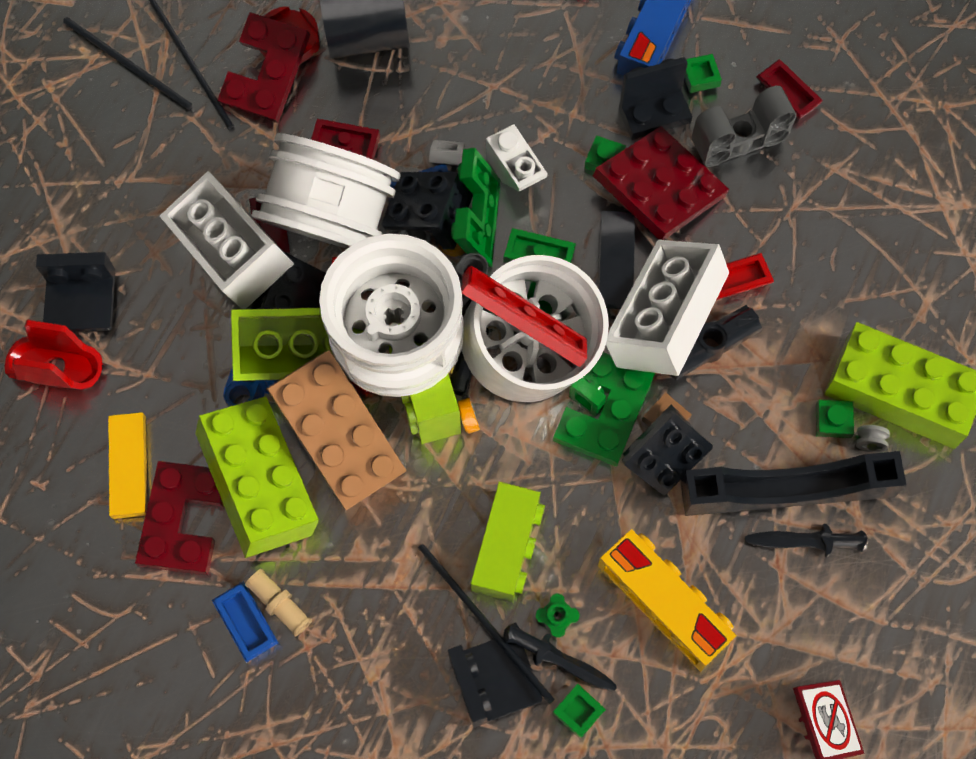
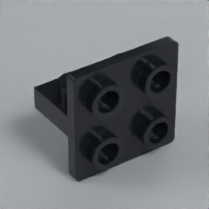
M670 405L622 454L624 456L622 462L658 492L666 495L682 479L686 470L694 468L713 449V445L696 431L673 405Z

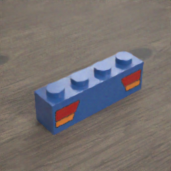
M640 0L638 6L640 13L637 18H631L626 31V35L629 36L626 42L620 41L615 52L614 59L618 60L617 73L624 76V74L635 68H646L660 64L664 60L692 0Z

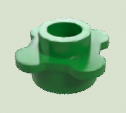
M558 593L553 594L550 597V602L544 608H539L536 612V620L539 623H544L546 628L551 631V635L556 638L563 637L565 630L570 624L578 622L580 617L579 611L576 608H571L565 602L564 596ZM556 612H559L561 614V618L556 619L554 617V614Z

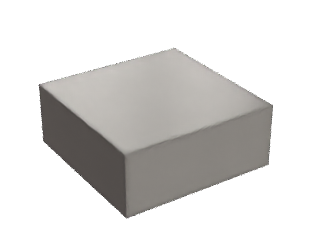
M433 140L429 153V162L459 165L462 163L465 143Z

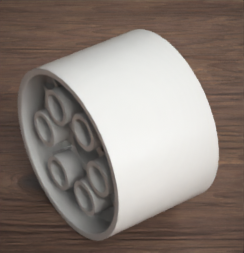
M530 255L520 257L501 266L490 277L539 309L540 304L538 301H547L552 307V314L549 315L587 339V360L581 367L574 365L571 368L556 352L502 318L484 311L483 307L473 300L466 310L463 318L464 339L462 352L468 368L477 381L490 392L515 402H537L548 399L581 379L599 360L608 337L607 308L595 283L577 266L553 256ZM525 280L536 282L533 298L527 299ZM569 306H572L577 317L561 321L563 318L560 313ZM486 327H497L501 332V340L494 341L490 339L486 334ZM520 341L522 344L528 346V348L525 349L521 347L517 342ZM499 347L501 353L492 358L487 350ZM504 356H510L516 360L517 371H508L503 366L502 359ZM538 358H544L550 363V373L546 374L538 369ZM525 367H528L533 383L523 381Z

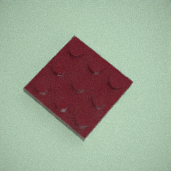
M662 126L596 167L593 177L659 240H665L725 198L729 191L726 185Z

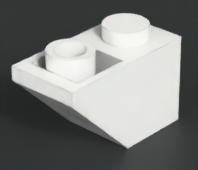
M515 124L486 138V159L502 183L517 191H521L548 176Z

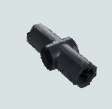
M745 305L716 322L705 323L679 376L669 375V377L676 381L705 363L718 361L723 353L760 333L762 326L759 316L753 308ZM711 338L715 340L719 346H708L703 339Z

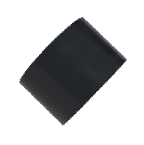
M319 0L331 59L410 47L404 0Z

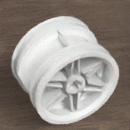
M383 234L371 236L354 243L342 252L328 268L321 284L319 299L321 317L329 337L332 353L350 381L366 391L381 396L401 397L417 394L429 389L447 376L456 364L463 347V302L459 277L452 263L439 249L425 240L409 235ZM407 282L410 284V286L407 288L406 286L397 283ZM366 291H373L368 300L361 298ZM432 303L436 306L434 312H425ZM353 328L363 330L364 332L355 334ZM414 341L423 342L424 344L418 346L414 343ZM388 345H390L393 349L391 354L384 353L386 350L389 349Z

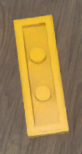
M143 412L108 416L109 516L112 519L146 516L148 507L146 416Z

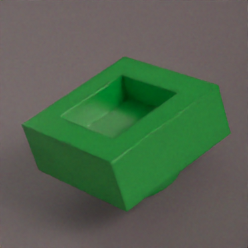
M713 54L686 59L688 65L684 78L690 93L720 87L722 79Z
M596 135L586 158L584 168L595 171L596 167L625 150L626 145Z
M582 377L570 386L569 398L596 418L603 410L607 396L604 395V390L599 384L590 379L586 381Z
M818 400L816 403V437L851 439L854 435L853 401Z
M577 684L552 714L581 739L606 709Z

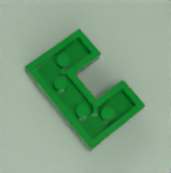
M476 148L463 149L462 163L458 166V176L460 181L473 194L472 208L456 209L455 222H453L451 227L452 238L466 254H480L486 258L488 267H492L501 180Z
M512 228L503 262L508 263L517 258L530 255H547L572 263L576 243ZM534 281L530 283L527 299L534 297L536 282ZM538 301L541 310L547 314H552V307L547 301Z
M603 352L595 366L583 376L586 381L589 379L595 381L602 387L604 392L609 394L599 419L566 407L553 436V442L617 467L655 373L617 368L611 355Z

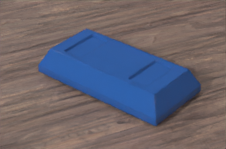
M244 581L212 599L214 606L246 663L278 644L276 637L248 588L245 586Z

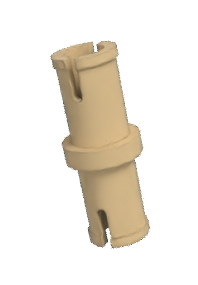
M263 569L256 571L245 583V586L250 588L267 606L265 610L270 615L275 614L294 636L301 634L312 622V619L307 617L290 599L292 595L287 590L282 591L265 574Z

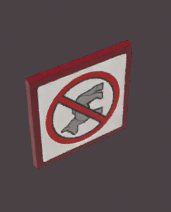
M840 680L793 688L802 715L799 718V722H804L808 734L804 738L810 740L815 759H845L865 754Z

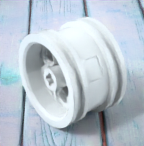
M277 133L275 135L274 142L280 146L278 150L270 151L269 158L275 161L265 194H257L256 201L262 203L260 211L253 210L252 218L345 249L371 236L383 234L377 230L386 198H394L396 191L390 185L391 182L399 181L400 173L372 159L325 143L289 134Z

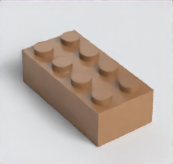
M330 350L324 351L266 388L335 497L346 511L406 472L405 467Z

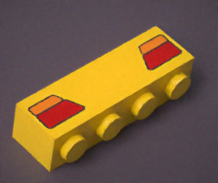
M631 529L600 558L598 567L701 672L737 636L732 631L734 626L725 615L720 612L715 614L705 604L707 602L705 595L693 585L689 587L680 578L681 573L670 560L665 559L663 561L654 552L655 546L649 538L642 533L637 535Z

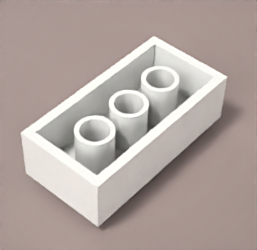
M209 171L160 215L161 219L218 287L241 309H246L294 265L280 247Z
M657 240L608 332L606 346L617 368L679 376L729 275V270L719 244Z

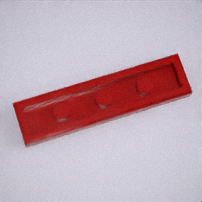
M469 266L463 273L461 286L463 295L578 367H581L587 360V339L477 268Z

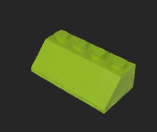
M320 308L231 310L233 381L280 380L324 351L330 350L332 353ZM353 328L355 334L364 332L363 330Z

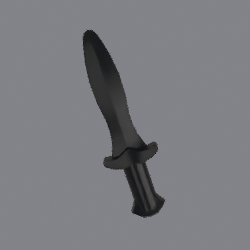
M827 524L822 525L821 531L814 533L768 531L745 536L747 543L763 547L817 548L825 551L826 558L830 557L833 548H855L863 552L867 548L869 539L862 530L855 534H833Z
M516 622L509 624L505 628L503 634L505 642L515 643L534 653L533 661L536 666H539L542 661L551 662L591 685L611 691L617 689L616 684L593 666L558 650L549 642L552 637L551 634H546L540 640L521 630Z

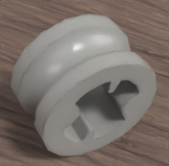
M863 425L857 429V434L861 437L856 441L857 448L867 452H884L888 450L889 444L885 439L890 437V431L887 428L876 425Z

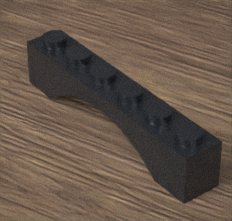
M900 451L863 454L831 463L790 469L742 470L725 467L692 469L685 471L680 482L685 516L893 498L907 486Z

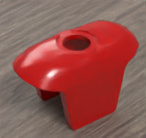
M26 320L24 327L27 336L22 337L12 345L4 365L5 374L12 379L50 387L86 389L92 387L98 381L102 373L103 363L100 353L95 348L84 344L66 326ZM54 359L63 360L65 362L64 371L62 372L56 365L49 362Z

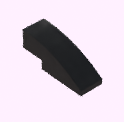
M601 211L598 289L607 309H621L634 285L635 216L631 212Z

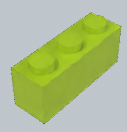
M499 481L472 577L471 592L512 603L515 593H523L527 573L521 571L525 558L532 559L536 538L530 537L534 524L541 525L545 505L539 504L541 492Z

